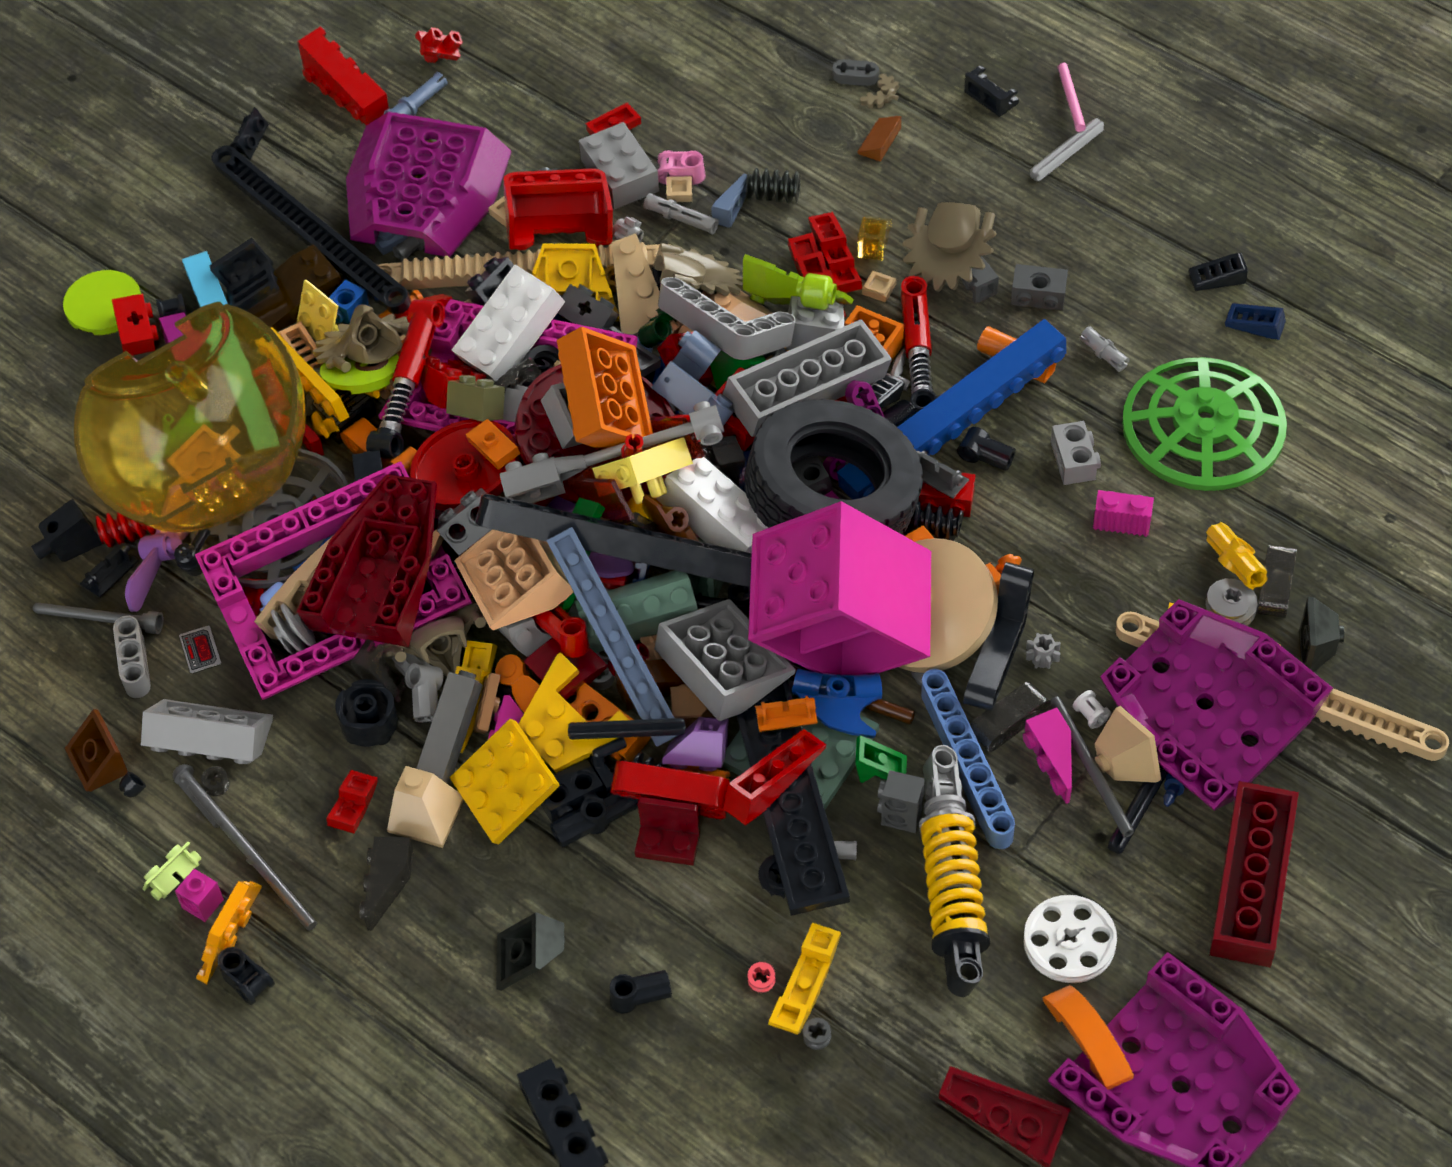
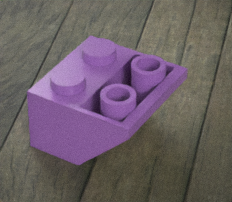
M699 717L685 729L684 735H678L669 743L663 756L662 764H670V767L674 769L699 766V769L703 771L717 770V767L721 768L726 757L729 719L718 721L716 718Z

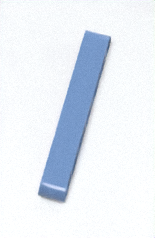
M930 669L922 677V700L942 744L949 746L957 754L961 785L988 843L996 849H1005L1012 844L1014 838L1015 821L947 675L941 670ZM969 756L971 759H964L962 757ZM974 780H981V781H983V782H982V783H975V782H973V781H974ZM992 804L994 807H986L984 805ZM1002 828V829H1005L1006 831H1005V832H998V831H996L995 829Z

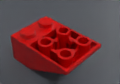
M428 355L420 381L428 401L439 408L446 409L448 381L459 380L460 375L475 376V381H477L478 379H486V374L475 372V368L465 366L464 362L448 359V363L440 362V358Z

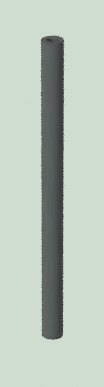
M1058 696L1053 697L1049 703L1053 709L1058 708L1070 727L1071 743L1123 837L1131 836L1134 833L1132 826L1062 700Z

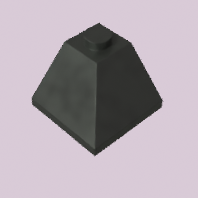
M1307 597L1300 625L1301 660L1305 666L1315 672L1336 654L1338 644L1343 643L1344 626H1339V615L1316 598Z
M535 912L498 933L496 989L504 990L540 970L562 953L565 944L564 923Z

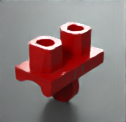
M431 28L428 32L418 31L415 34L416 39L420 43V53L424 55V59L428 63H435L439 58L457 61L461 57L458 48L462 45V40L458 32L451 31L448 35H443L439 29Z

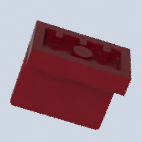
M639 797L640 830L634 851L635 857L694 866L700 839L698 806L686 801L672 802L658 797Z

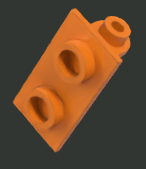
M808 695L805 698L788 700L786 702L779 701L766 704L761 702V705L755 706L759 732L818 724L815 699L808 698Z

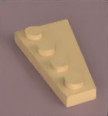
M635 233L612 242L621 332L638 337L640 327L658 315L656 309L659 308L660 291Z

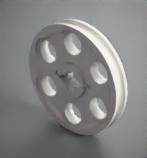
M1062 895L1050 898L1039 904L1027 919L1024 931L1026 955L1040 973L1053 980L1064 983H1080L1091 980L1107 969L1115 954L1117 943L1115 925L1109 914L1100 905L1087 898L1075 895ZM1078 909H1086L1091 914V917L1087 920H1079L1074 916V912ZM1053 910L1060 915V919L1056 922H1049L1044 918L1043 914ZM1097 931H1103L1109 936V940L1104 943H1098L1093 939L1092 935ZM1035 935H1043L1047 938L1048 943L1044 946H1036L1031 942V938ZM1065 935H1068L1070 938L1076 936L1075 943L1071 940L1065 942ZM1084 956H1092L1096 959L1097 964L1094 967L1087 968L1081 964L1080 959ZM1059 957L1066 962V966L1062 969H1054L1049 964V961L1052 958Z

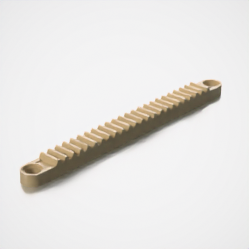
M640 242L652 272L660 244L645 245L643 242ZM609 244L608 248L599 245L597 251L605 270L607 267L614 265L612 244ZM537 249L536 253L527 250L525 254L517 251L513 255L507 251L505 255L496 252L495 256L486 253L484 257H481L479 254H475L474 257L465 254L464 258L455 255L453 259L445 256L442 260L437 256L433 260L424 257L423 261L414 258L412 262L403 259L399 263H385L378 266L406 290L469 286L467 284L468 280L476 274L481 275L486 270L483 267L484 264L494 257L497 259L509 257L514 265L519 266L532 275L540 249Z
M1125 612L1117 619L1116 635L1123 642L1139 648L1159 628V621L1136 612ZM1134 623L1138 629L1134 632H1128L1124 630L1123 625ZM1334 688L1315 715L1323 723L1329 721L1333 727L1341 726L1343 731L1350 729L1356 736L1359 734L1364 735L1366 740L1373 738L1377 744L1386 743L1390 749L1396 747L1400 753L1406 751L1431 761L1443 758L1449 746L1448 736L1440 729ZM1434 739L1440 743L1441 748L1430 749L1426 746L1425 741Z

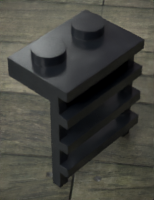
M252 237L209 265L211 272L226 287L231 313L235 319L280 289L276 283L278 280L274 275L276 272L272 267L274 265L273 261Z

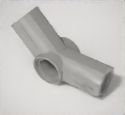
M406 653L407 657L403 662L396 661L393 656L392 660L395 662V667L405 676L407 687L412 688L413 717L415 721L422 723L432 722L438 705L437 691L443 683L441 668L431 666L423 659Z

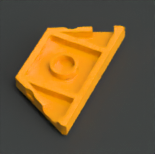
M253 881L237 882L208 934L206 947L201 959L205 963L198 972L196 980L208 984L218 966L217 959L221 951L235 946L237 941L235 934L240 926L244 928L247 925L252 913L250 908L259 894L262 885Z

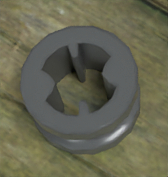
M822 1018L808 1020L803 1028L805 1044L814 1050L827 1047L831 1040V1028L828 1022ZM821 1029L822 1035H819L817 1039L812 1038V1032Z

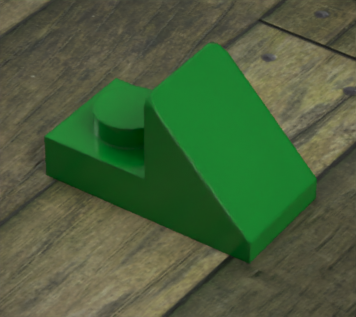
M861 735L858 736L855 764L860 783L866 782L875 775L887 780L889 770L906 774L907 755Z

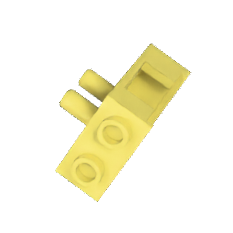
M682 437L644 449L642 450L643 452L592 468L601 495L630 487L635 504H640L644 496L640 483L645 481L651 498L654 499L667 494L662 475L693 464L685 438Z

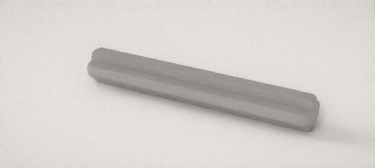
M1098 118L1093 119L1086 125V129L1083 132L1074 134L1031 168L1030 177L1037 182L1042 180L1104 130V123Z

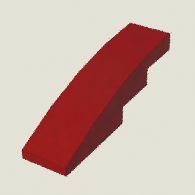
M830 212L808 217L818 250L822 252L827 269L831 270L837 290L847 293L862 289V280L855 269L854 258L847 247L846 236L834 213Z
M813 233L788 239L787 244L799 276L805 277L809 273L830 276L835 284L831 270L827 269L822 252L818 250Z

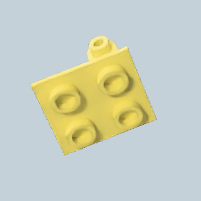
M304 280L297 323L301 321L310 336L316 341L326 339L325 332L339 331L338 325L335 324L338 305L309 281Z

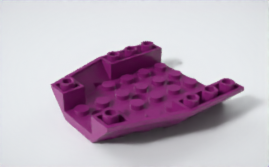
M387 112L365 127L346 177L350 240L375 244L380 231L424 239L425 253L450 257L488 214V208L495 203L511 156V150L487 128ZM429 139L437 140L436 142L432 143L427 142ZM417 174L424 176L422 178H414ZM403 211H410V212H411L410 214H407V215L400 214V213H402Z
M1180 599L1159 618V628L1126 661L1119 657L1100 676L1116 705L1125 709L1154 735L1159 765L1214 811L1234 801L1238 781L1251 783L1312 721L1333 691L1332 686L1266 633ZM1157 662H1164L1169 666V669L1164 673H1158L1153 669V665ZM1201 698H1207L1212 701L1213 706L1210 709H1201L1198 707L1197 701ZM1245 735H1253L1257 738L1258 743L1255 746L1249 747L1244 745L1241 739Z
M1168 952L1148 972L1146 984L1107 1025L1122 1050L1134 1074V1078L1108 1090L1091 1071L1090 1060L1082 1052L1074 1061L1068 1058L1048 1079L1052 1086L1122 1142L1183 1167H1242L1274 1131L1300 1093L1298 1086L1243 1009ZM1126 1042H1133L1139 1047V1051L1129 1054L1123 1050L1122 1045ZM1176 1081H1183L1189 1086V1091L1178 1093L1173 1089L1172 1084ZM1234 1121L1239 1125L1240 1131L1234 1134L1228 1133L1223 1128V1123Z

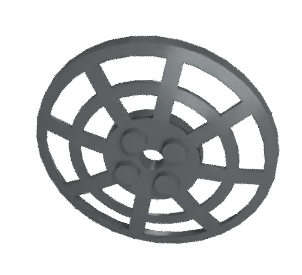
M272 448L252 453L225 467L205 486L192 511L190 523L191 540L193 541L200 527L203 526L211 531L209 536H219L221 543L228 540V536L239 535L307 504L313 496L317 499L325 496L320 487L329 475L335 479L340 488L349 484L340 469L330 460L308 450ZM281 461L303 462L316 466L320 470L312 482L299 477L282 476ZM262 464H270V478L255 482L244 488L241 492L229 483L233 478L251 468ZM282 485L296 486L305 490L298 498L282 494ZM271 487V495L265 496L255 503L248 499L254 493ZM222 490L232 500L225 508L219 526L202 525L208 506L215 495ZM240 506L246 511L242 525L229 526L232 515ZM325 539L301 549L304 553L290 561L281 563V559L255 570V572H268L267 580L237 578L241 587L258 589L270 588L276 582L284 584L292 574L279 578L280 571L294 567L308 559L319 549Z

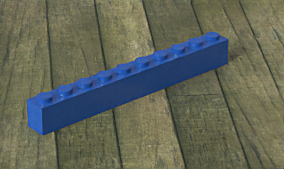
M1043 319L897 428L907 436L916 451H925L927 455L936 454L945 443L959 437L964 429L971 424L979 422L984 414L991 409L998 408L1007 397L1013 393H1018L1027 382L1041 376L1045 369L1053 363L1061 361L1066 354V337L1046 319ZM848 463L837 471L839 487L852 500L866 497L875 492L870 479L856 466Z

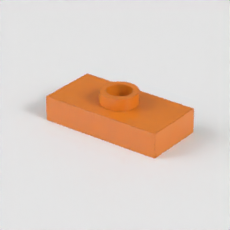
M488 419L465 434L468 441L498 470L520 455L518 447Z

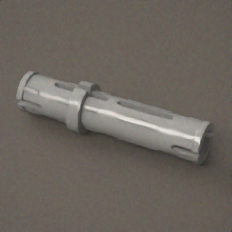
M649 193L644 201L645 209L663 215V218L668 220L673 218L709 232L712 235L717 230L719 224L717 218H712L681 206L673 199L666 200Z

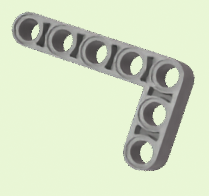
M667 277L661 281L658 307L692 331L696 330L723 352L735 359H751L788 347L792 343L796 319L790 313L775 312L744 322L678 278Z

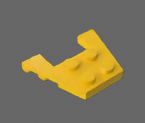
M542 244L532 271L534 277L552 287L559 295H563L570 284L576 288L581 284L593 292L592 295L596 296V300L600 301L602 297L615 305L595 244ZM615 305L613 310L619 314L618 309Z
M561 652L555 657L519 722V726L538 754L555 773L590 757L595 748L617 739H569L568 724L587 721L559 694L579 674L578 669ZM619 710L608 721H624L629 719Z

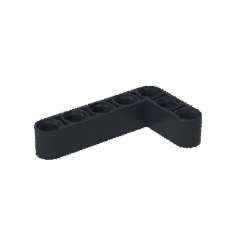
M1009 562L1005 563L999 584L998 609L995 622L984 641L968 681L963 700L964 704L993 711L1024 631L1034 569Z

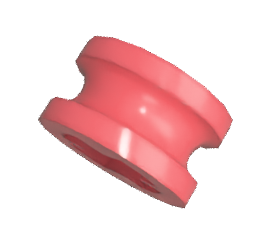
M758 962L750 967L748 983L752 990L764 993L773 988L775 984V971L770 964ZM761 972L762 975L768 974L769 976H767V982L762 983L761 980L755 981L754 979H756V973Z

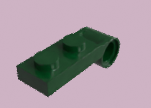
M660 308L656 309L658 315L650 319L648 323L638 330L639 341L646 348H653L661 344L670 334H673L672 325L669 322L673 317Z

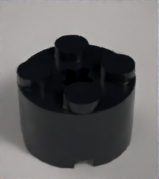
M362 679L351 683L352 686L345 691L343 689L339 693L335 704L340 727L347 742L364 747L387 744L398 725V715L392 693L384 687V684L373 679Z

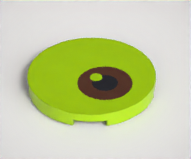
M395 354L385 361L374 364L360 363L345 357L344 360L351 364V369L348 372H343L335 366L327 368L325 362L320 367V377L334 391H337V389L351 390V394L373 392L390 384L399 356Z

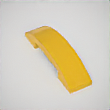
M815 923L811 924L802 944L799 960L783 996L779 997L768 1025L797 1035L799 1034L813 1009L829 971L841 936L840 931Z

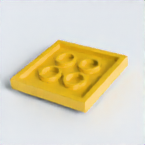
M509 719L449 777L492 843L500 844L560 786L519 724L512 719Z

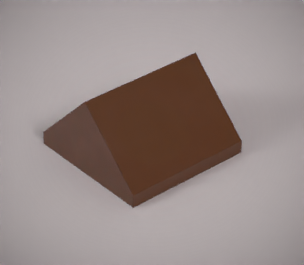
M93 709L65 747L85 790L88 792L121 778L128 772L121 753L99 710Z

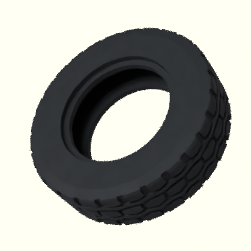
M815 399L785 406V408H781L771 414V417H768L761 424L755 435L747 461L744 487L754 513L757 514V517L768 528L842 501L902 535L910 524L921 493L923 469L913 444L899 428L891 424L886 418L852 403ZM811 456H828L844 460L859 468L870 479L875 492L866 497L853 500H841L824 496L807 487L795 474L792 464Z

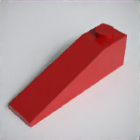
M801 730L728 784L723 809L741 823L747 825L762 814L826 749L827 744L807 730Z

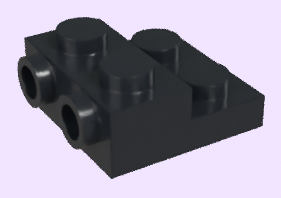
M494 257L488 260L483 266L486 270L481 275H474L467 282L469 287L464 292L472 303L484 306L514 264L509 257L498 259Z

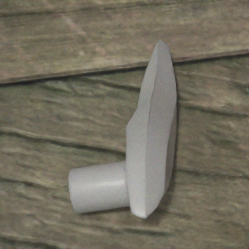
M903 349L898 354L890 375L904 381L903 390L907 391L911 381L901 377L906 358L905 349Z

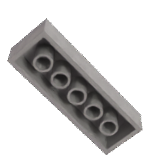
M860 319L728 377L723 395L733 403L731 407L749 434L754 437L761 424L768 417H771V414L781 408H785V406L815 399L836 400L845 396L846 387L851 381L860 380L872 384L885 378L892 358L863 320Z

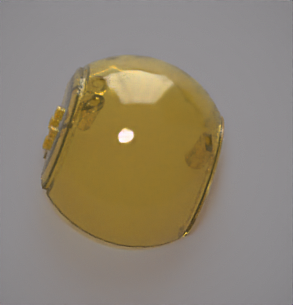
M221 302L204 305L174 323L176 328L184 335L141 360H136L130 353L125 351L97 367L84 380L86 385L82 387L77 402L74 420V442L77 459L88 484L116 512L137 523L160 531L178 533L203 530L221 525L253 510L269 499L286 482L301 449L305 432L306 404L301 377L292 356L275 332L262 320L241 308L228 304L223 305Z

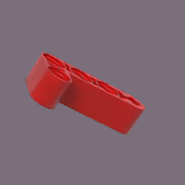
M617 761L610 792L618 796L639 799V797H658L665 801H686L697 805L702 816L713 819H725L727 812L723 809L730 781L718 776L634 762Z

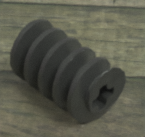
M755 168L753 173H748L746 198L751 199L753 194H755L756 200H761L765 194L766 201H771L773 195H775L776 201L781 202L785 196L786 202L791 203L795 196L797 203L800 189L799 173L795 171L793 178H790L788 171L785 170L783 177H780L778 170L775 169L773 175L770 176L768 169L765 168L763 174L760 175L758 168Z

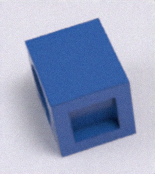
M344 280L329 297L338 305L337 323L350 325L355 308L360 304L369 306L366 290L347 280Z

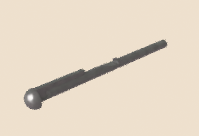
M187 764L176 767L173 772L174 782L182 788L214 827L220 826L231 841L248 858L246 861L249 865H252L303 926L308 931L315 928L317 922L195 780L192 776L194 769Z

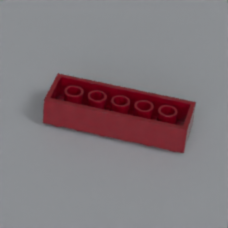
M1238 781L1209 956L1271 968L1276 951L1299 792Z

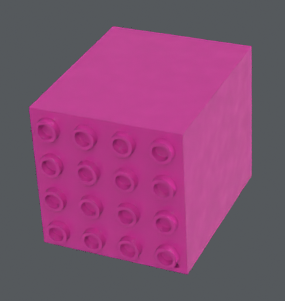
M842 501L753 534L749 641L813 672L828 674H875L930 657L931 551Z

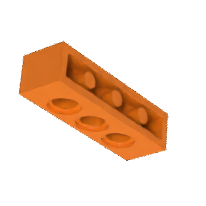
M586 683L572 694L577 695V697L570 705L587 722L608 721L620 710ZM620 710L629 720H634L626 713H624L622 710ZM598 711L595 719L587 720L591 712ZM651 736L625 737L624 740L627 747L610 756L616 761H620L622 758L627 762H632L651 739Z

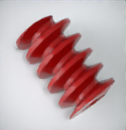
M139 504L138 513L136 514L131 507H128L127 516H124L120 510H117L116 519H113L110 513H106L105 522L98 515L95 516L100 540L103 545L105 542L109 548L114 547L115 539L119 545L122 542L125 543V536L130 542H135L136 533L142 538L147 536V530L151 535H154L157 530L155 516L150 504L147 511L142 504Z

